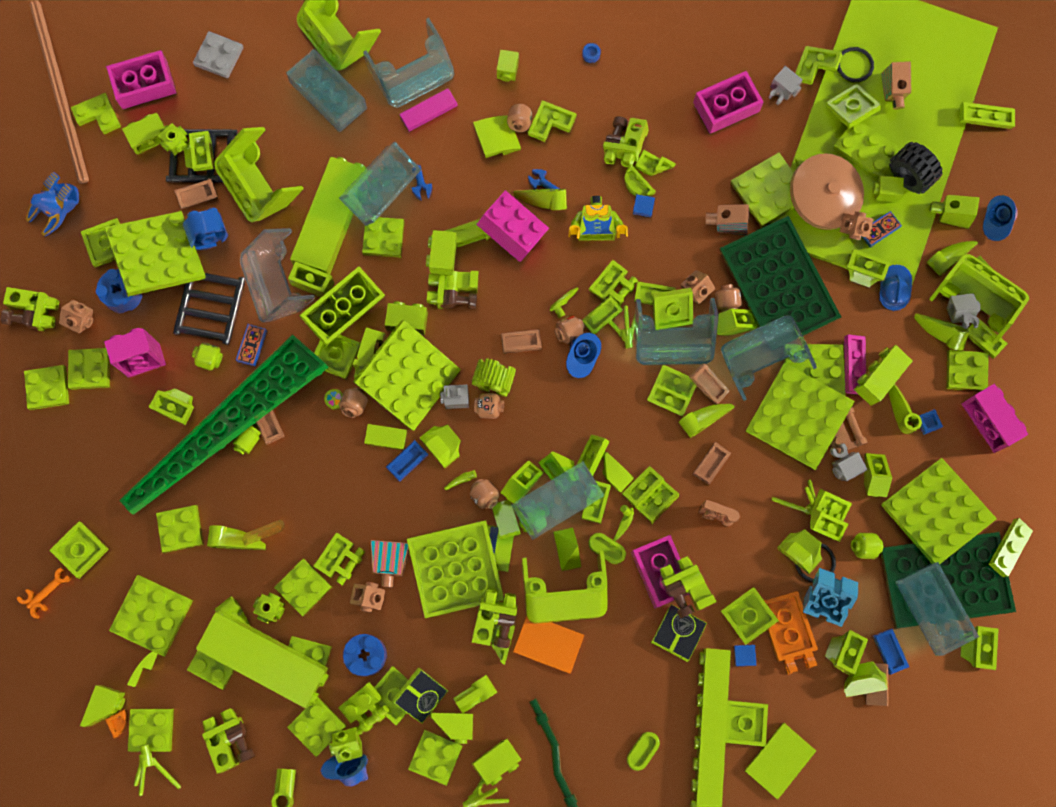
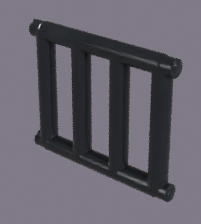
M184 129L187 133L186 137H189V133L209 132L213 148L214 168L207 170L206 175H195L196 171L192 168H188V175H177L178 153L174 155L170 151L169 175H166V182L199 183L212 179L213 183H223L219 175H214L216 137H227L228 146L238 134V130Z
M205 273V279L202 280L236 286L234 296L230 297L192 289L194 281L186 283L173 334L180 335V333L209 338L229 345L245 285V278L239 277L235 279ZM190 297L231 304L229 315L188 308ZM185 315L227 323L225 332L223 334L183 326Z

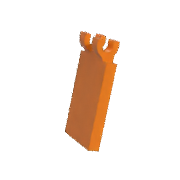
M798 591L765 600L779 620L767 631L777 661L784 660L787 675L798 671L794 660L804 658L806 669L817 666L813 652L817 651L818 648L806 613H803V604Z

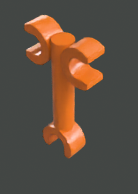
M64 568L57 569L54 575L55 578L36 596L32 590L26 589L25 592L28 594L27 600L19 596L17 597L19 603L26 604L33 618H40L36 613L38 608H41L43 611L48 610L47 606L40 604V602L59 584L68 583L72 577L70 575H67L64 579L61 578V574L65 571Z

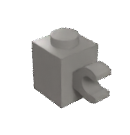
M785 66L772 81L770 87L773 90L770 92L769 99L775 95L778 96L779 99L776 104L779 105L783 98L788 100L791 96L795 97L801 90L800 84L803 79Z
M974 293L951 296L947 305V311L952 323L962 322L963 328L968 329L970 322L977 328L979 319L976 316L980 312V303L976 301Z
M468 385L444 386V392H440L441 404L445 403L446 409L469 408Z
M844 443L839 444L841 448L839 454L835 448L830 449L832 456L839 458L832 462L834 467L832 470L835 477L840 479V481H848L867 471L859 452L848 454Z

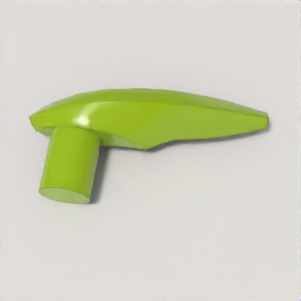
M578 287L568 291L551 305L550 311H555L558 318L566 315L561 306L565 305L578 291Z
M621 506L620 510L624 517L619 524L618 531L613 539L614 541L618 540L630 526L634 516L633 507Z

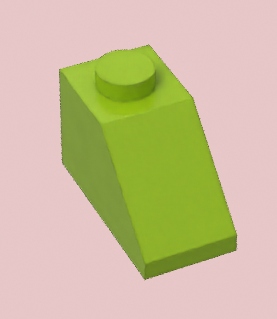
M729 309L713 316L714 328L718 335L729 336L758 329L750 310Z
M865 453L864 464L867 471L864 472V486L868 496L887 497L892 475L886 456L883 454Z
M528 460L509 479L500 493L516 505L529 492L544 472Z
M96 685L80 726L90 727L118 713V710H121L124 705L125 698L123 697L125 693L103 685Z
M430 713V718L450 739H455V743L467 744V740H472L473 714Z

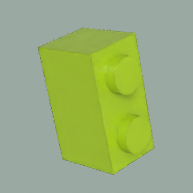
M155 113L145 116L144 119L138 122L128 124L122 130L131 148L138 155L159 145L161 140L158 135L164 124L159 115Z
M433 230L432 237L429 236L428 248H431V252L426 257V267H429L430 273L453 275L457 245L456 232Z
M295 262L288 277L292 286L319 297L324 296L330 291L335 283L331 275L299 262Z
M399 301L388 303L385 320L386 330L393 331L401 320H405L418 333L425 335L428 316L427 307L421 304L405 305V303Z
M504 739L471 764L484 784H491L493 786L502 780L501 775L506 771L511 773L517 769L521 758L509 740Z

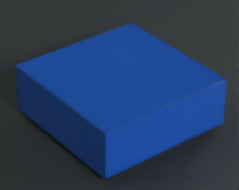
M637 194L633 214L651 218L655 198Z
M935 409L919 415L922 420L920 429L923 435L943 427Z
M755 645L734 646L735 666H756Z

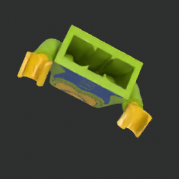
M592 196L590 198L591 205H584L583 211H579L576 214L568 232V237L572 234L577 235L579 241L615 240V236L617 235V238H620V234H625L628 237V227L623 224L617 213L611 210L610 205H602L601 196Z

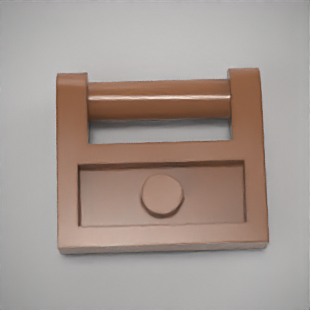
M851 407L846 418L856 441L851 442L842 423L830 444V448H835L838 454L841 452L839 446L841 443L846 445L847 451L868 443L866 437H863L855 419L853 407Z
M709 500L704 501L699 509V513L703 514L702 517L708 520H714V518L721 520L722 524L726 527L731 526L740 517L738 511Z

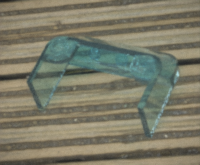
M429 18L426 19L429 37L425 41V48L428 54L395 70L394 66L387 61L375 65L367 50L363 52L367 68L388 103L393 107H400L450 81L454 76V67L444 42Z
M715 298L710 299L709 314L695 317L692 327L655 330L652 317L642 314L641 301L636 299L635 344L637 361L643 365L710 363L714 359L719 316Z
M792 316L781 317L735 338L721 347L722 355L743 401L747 400L743 388L753 383L755 380L753 373L785 358L790 357L791 361L795 363H801L809 359L813 369L817 368L809 347Z

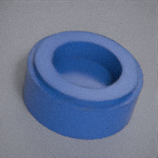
M594 43L586 44L582 50L583 59L588 63H594L599 60L601 54L600 47Z

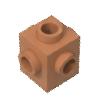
M855 211L854 215L844 213L840 232L849 234V238L860 240L861 236L869 238L873 218H868L866 213Z
M695 270L680 284L682 289H692L693 301L698 304L715 290L709 276L698 270Z
M72 300L61 308L59 324L72 331L81 333L92 325L93 309Z
M366 582V585L354 583L350 604L361 606L360 610L371 613L372 609L381 610L385 590L379 589L378 584Z

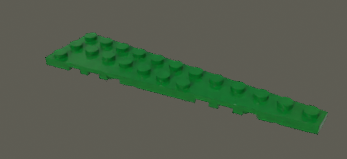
M292 334L119 501L134 515L315 377L320 376L329 367Z

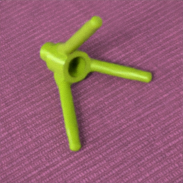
M627 305L624 306L625 329L620 330L612 320L609 324L622 337L625 348H632L634 329L640 310H636L631 327L629 328Z
M808 480L809 488L805 487L810 504L805 508L772 497V501L811 515L816 499L812 481Z
M148 744L140 746L139 767L134 781L135 787L139 783V796L143 795L146 767L153 765L177 789H180L181 785L157 762L155 757H152Z
M481 779L473 794L468 796V800L463 802V806L477 807L478 805L509 803V799H486V797L496 793L498 789L494 788L482 793L481 788L484 782Z

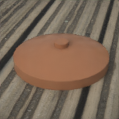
M817 154L802 162L795 170L790 183V196L795 210L804 221L819 229L833 230L841 228L844 213L854 215L855 211L860 212L864 201V187L858 172L848 161L833 154Z

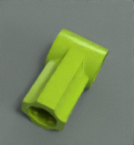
M485 675L453 699L461 712L464 713L479 702H484L496 694L497 691L488 676Z
M277 768L275 791L272 798L273 807H280L278 799L282 795L288 800L286 807L293 806L296 770Z

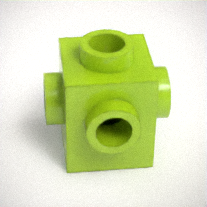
M173 123L169 126L166 125L160 130L158 135L161 140L159 144L167 152L170 150L176 155L187 147V133L181 126L176 127Z
M270 592L268 596L262 594L261 597H257L253 608H255L253 613L258 615L257 619L267 624L269 621L276 622L277 619H280L285 609L283 608L285 603L279 601L281 597ZM269 604L270 609L268 611H264L266 605Z
M356 727L332 734V743L329 744L331 755L336 756L338 763L362 757V741Z

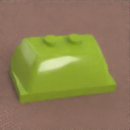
M358 266L300 315V318L327 346L383 299L385 294Z

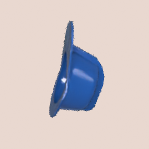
M998 195L992 198L987 206L983 231L986 237L992 241H1001L1007 238L1012 231L1018 210L1010 197Z
M899 264L889 266L884 281H881L880 301L889 310H900L909 303L912 275L906 267Z
M583 333L571 342L566 367L573 377L583 378L592 371L601 352V341L595 334Z
M362 754V757L338 763L336 756H333L322 765L321 773L326 779L340 780L346 786H354L360 782L367 781L366 765L368 759L366 755Z

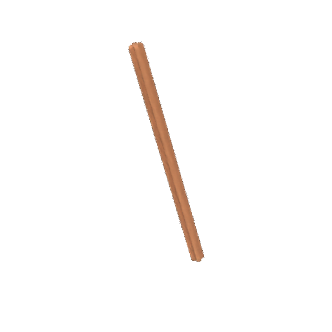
M38 0L31 1L29 5L77 181L80 184L87 183L89 181L43 10Z

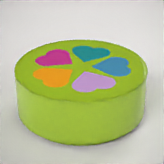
M337 389L329 390L324 397L325 404L330 409H339V402L343 396L342 392Z

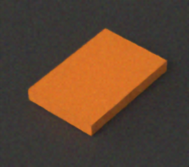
M526 616L513 652L571 674L584 635L552 622L535 624L530 622Z

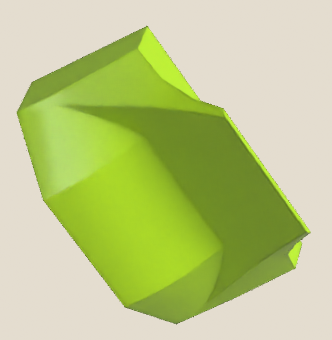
M208 131L189 133V142L184 149L185 165L187 168H192L194 171L214 168L213 148Z
M853 249L846 268L849 271L850 281L870 287L878 281H884L891 262Z
M176 388L165 392L158 390L149 408L178 423L186 425L194 409L192 405L193 397Z
M449 425L434 426L420 437V440L444 469L460 457L458 450L461 440Z
M805 529L797 533H790L777 547L779 551L807 574H810L822 560L820 554L822 543Z
M976 626L972 631L963 634L961 657L969 661L975 668L996 670L998 629Z
M851 630L842 636L832 637L825 657L833 663L834 667L853 677L856 674L868 639Z
M873 661L859 664L856 674L853 677L849 675L844 684L846 697L888 690L886 673L880 671Z

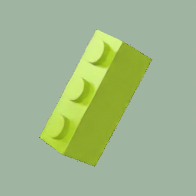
M897 345L891 348H884L879 353L880 358L868 367L869 372L863 374L857 380L858 385L854 390L870 406L884 398L913 361Z

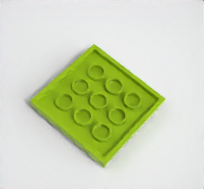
M182 211L105 227V233L128 297L205 279V273L195 246L193 245V248L190 246L183 227L185 219Z
M401 320L353 382L404 425L414 431L441 396L440 392H444V386H449L461 369L405 320Z
M784 363L745 432L816 470L855 401Z
M943 458L939 459L881 505L935 568L997 519Z
M486 520L407 538L425 618L480 606L481 598L483 599L487 589L497 591L496 601L504 600Z

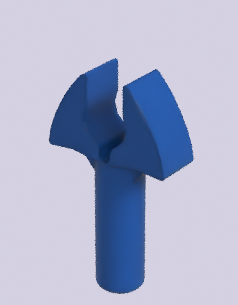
M415 165L414 172L417 186L412 187V192L421 200L420 191L423 188L429 199L432 193V183L426 184L424 182L421 166Z
M532 170V173L539 177L537 180L528 175L529 183L534 190L537 186H543L546 189H560L545 179L547 173L545 170Z

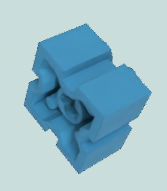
M819 568L813 579V587L810 586L804 596L803 613L816 618L820 615L826 616L827 622L842 627L848 616V608L852 609L858 598V582L842 577L841 580L836 579L835 573Z

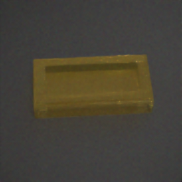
M280 519L245 533L242 539L244 546L281 532L285 527L283 520Z

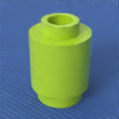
M250 426L232 442L235 445L233 449L242 455L244 453L249 454L260 439L259 435L261 433L256 428Z

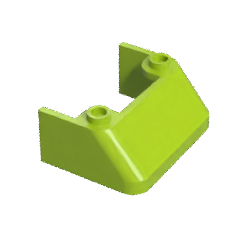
M305 0L297 14V24L334 71L343 70L366 55L381 33L380 29L359 31L353 39L335 16L339 6L338 0Z
M264 127L243 128L215 160L216 172L246 219L250 222L260 221L287 207L303 190L302 186L277 189L273 193L255 163L260 157V149L256 141L265 132Z
M965 254L929 299L933 301L939 292L947 298L958 294L974 293L976 301L980 303V309L990 315L988 319L990 328L998 333L992 341V344L995 345L1029 301V296L1020 287L976 257Z
M600 551L597 557L599 572H593L587 578V589L546 593V585L542 579L537 577L528 578L527 558H522L525 606L528 620L538 624L592 619L604 616L608 607L604 551Z

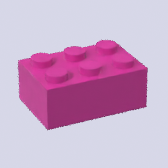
M161 50L106 66L115 99L122 109L176 94L168 62Z
M747 71L697 92L693 101L710 134L760 112L764 103Z
M506 190L476 224L519 262L524 259L549 229Z
M135 328L130 330L128 334L114 335L110 337V340L104 341L110 363L127 377L166 365L160 344L143 328Z
M995 384L961 403L994 453L1028 435L1025 424L1019 421L1015 415L1014 408L1007 403L1002 390L996 387Z
M669 535L631 552L654 608L674 601V598L666 593L661 583L663 579L660 569L671 565L675 574L681 572L677 563L680 560V556Z

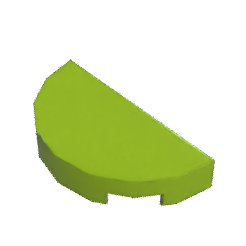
M633 165L627 169L624 180L625 186L634 196L638 194L650 197L656 193Z

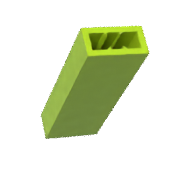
M330 157L290 258L293 265L295 262H299L329 275L331 274L368 178L367 168L364 165L347 162L342 157Z
M221 610L215 612L196 650L304 708L308 707L309 704L313 705L319 695L316 692L320 685L323 686L329 676L326 674L329 669L326 666Z

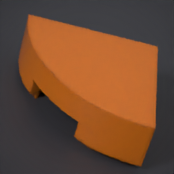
M126 709L105 719L113 738L121 735L126 728L128 721Z

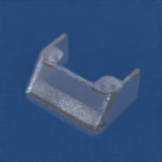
M291 228L264 229L240 255V264L261 322H271L300 312L315 299L314 295L301 296L300 293L291 294L280 261L284 259L287 253L283 240L292 232Z

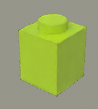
M500 50L497 65L498 79L505 82L515 81L519 63V52Z
M880 176L877 182L873 184L872 192L875 194V201L898 203L903 196L904 178Z

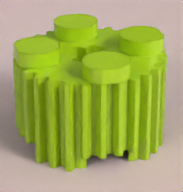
M487 358L484 362L482 359H479L472 378V385L479 387L478 389L483 392L490 393V390L496 391V394L507 397L516 369L508 366L507 369L496 360Z

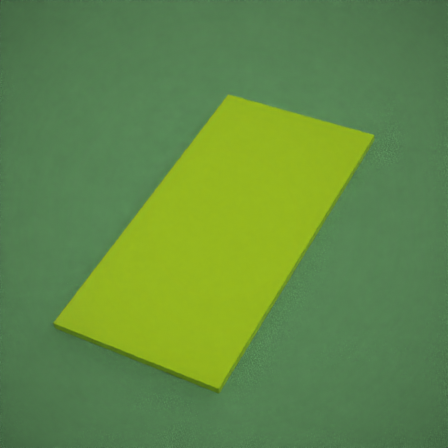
M851 0L833 50L842 52L849 47L862 48L872 56L874 70L872 75L862 82L847 81L839 74L838 70L836 72L825 70L790 168L793 172L797 169L795 158L797 157L805 161L817 154H833L845 159L856 169L863 183L864 201L860 212L866 213V217L873 218L874 222L891 211L902 227L869 248L862 237L860 240L849 238V234L840 232V228L824 230L808 224L800 217L795 208L770 224L789 216L809 256L847 269L852 250L855 249L891 262L890 266L899 264L906 267L912 275L913 284L936 213L930 212L932 201L940 202L966 125V123H960V104L963 102L973 103L998 27L920 0ZM850 51L842 56L840 68L848 77L862 78L870 70V61L863 53ZM911 61V94L904 99L905 108L894 110L893 102L885 101L881 73L892 62ZM858 84L881 104V109L861 122L901 149L909 142H916L925 146L941 163L940 165L943 169L941 178L923 194L913 193L903 187V196L898 203L875 201V194H873L872 189L874 182H877L878 179L833 149L848 127L826 107V102ZM890 167L883 176L894 177Z

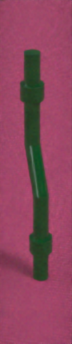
M536 698L530 701V705L536 715L535 719L538 725H541L551 745L553 774L565 797L564 802L566 806L578 807V800L575 794H572L561 772L559 743L548 723L549 718L547 714L543 713Z

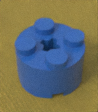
M210 208L201 212L191 211L187 214L188 218L183 222V227L192 248L193 245L196 250L213 248L217 246L216 242L219 240L224 242L227 239L228 233L217 208Z
M109 269L97 283L96 294L99 299L116 313L132 311L141 302L142 294L127 296L118 269Z
M360 634L351 638L346 643L343 651L345 666L350 672L358 676H371L378 673L387 659V651L383 642L369 634ZM363 650L370 653L366 661L360 656L363 654Z

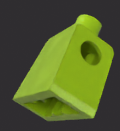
M947 195L943 203L932 201L930 212L940 214L939 222L969 229L977 216L979 197Z

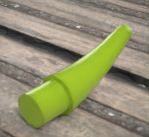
M475 470L461 474L446 485L444 489L448 490L456 485L477 478Z

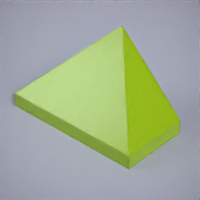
M551 452L538 462L561 494L576 484L573 460L556 452Z
M574 529L554 531L561 571L580 568L581 561Z

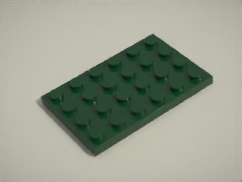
M789 216L719 249L771 352L841 318L832 297Z
M1000 532L976 535L936 568L914 543L884 547L881 559L895 629L1016 612L1009 576L1002 577L989 565L1001 543Z

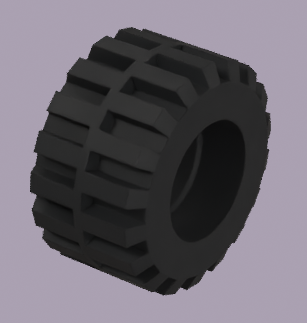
M916 142L907 143L890 159L889 163L893 176L904 178L903 187L916 194L925 193L943 174L941 163L937 157L925 146Z

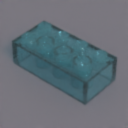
M315 49L286 72L289 82L339 132L367 109L365 99Z
M393 142L384 148L339 199L367 226L378 219L421 169L396 142Z
M581 462L516 501L511 506L531 539L534 540L604 497V494L585 463Z
M938 562L929 564L895 582L935 656L945 655L979 637Z

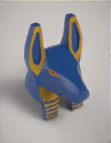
M52 172L44 181L41 193L33 195L26 215L28 222H32L40 212L49 217L41 233L43 236H48L58 229L63 223L66 214L79 203L77 187L65 183L57 184L60 177L55 172Z

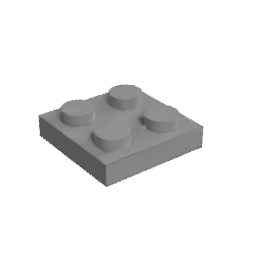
M208 31L193 64L196 67L228 79L244 47L241 43Z

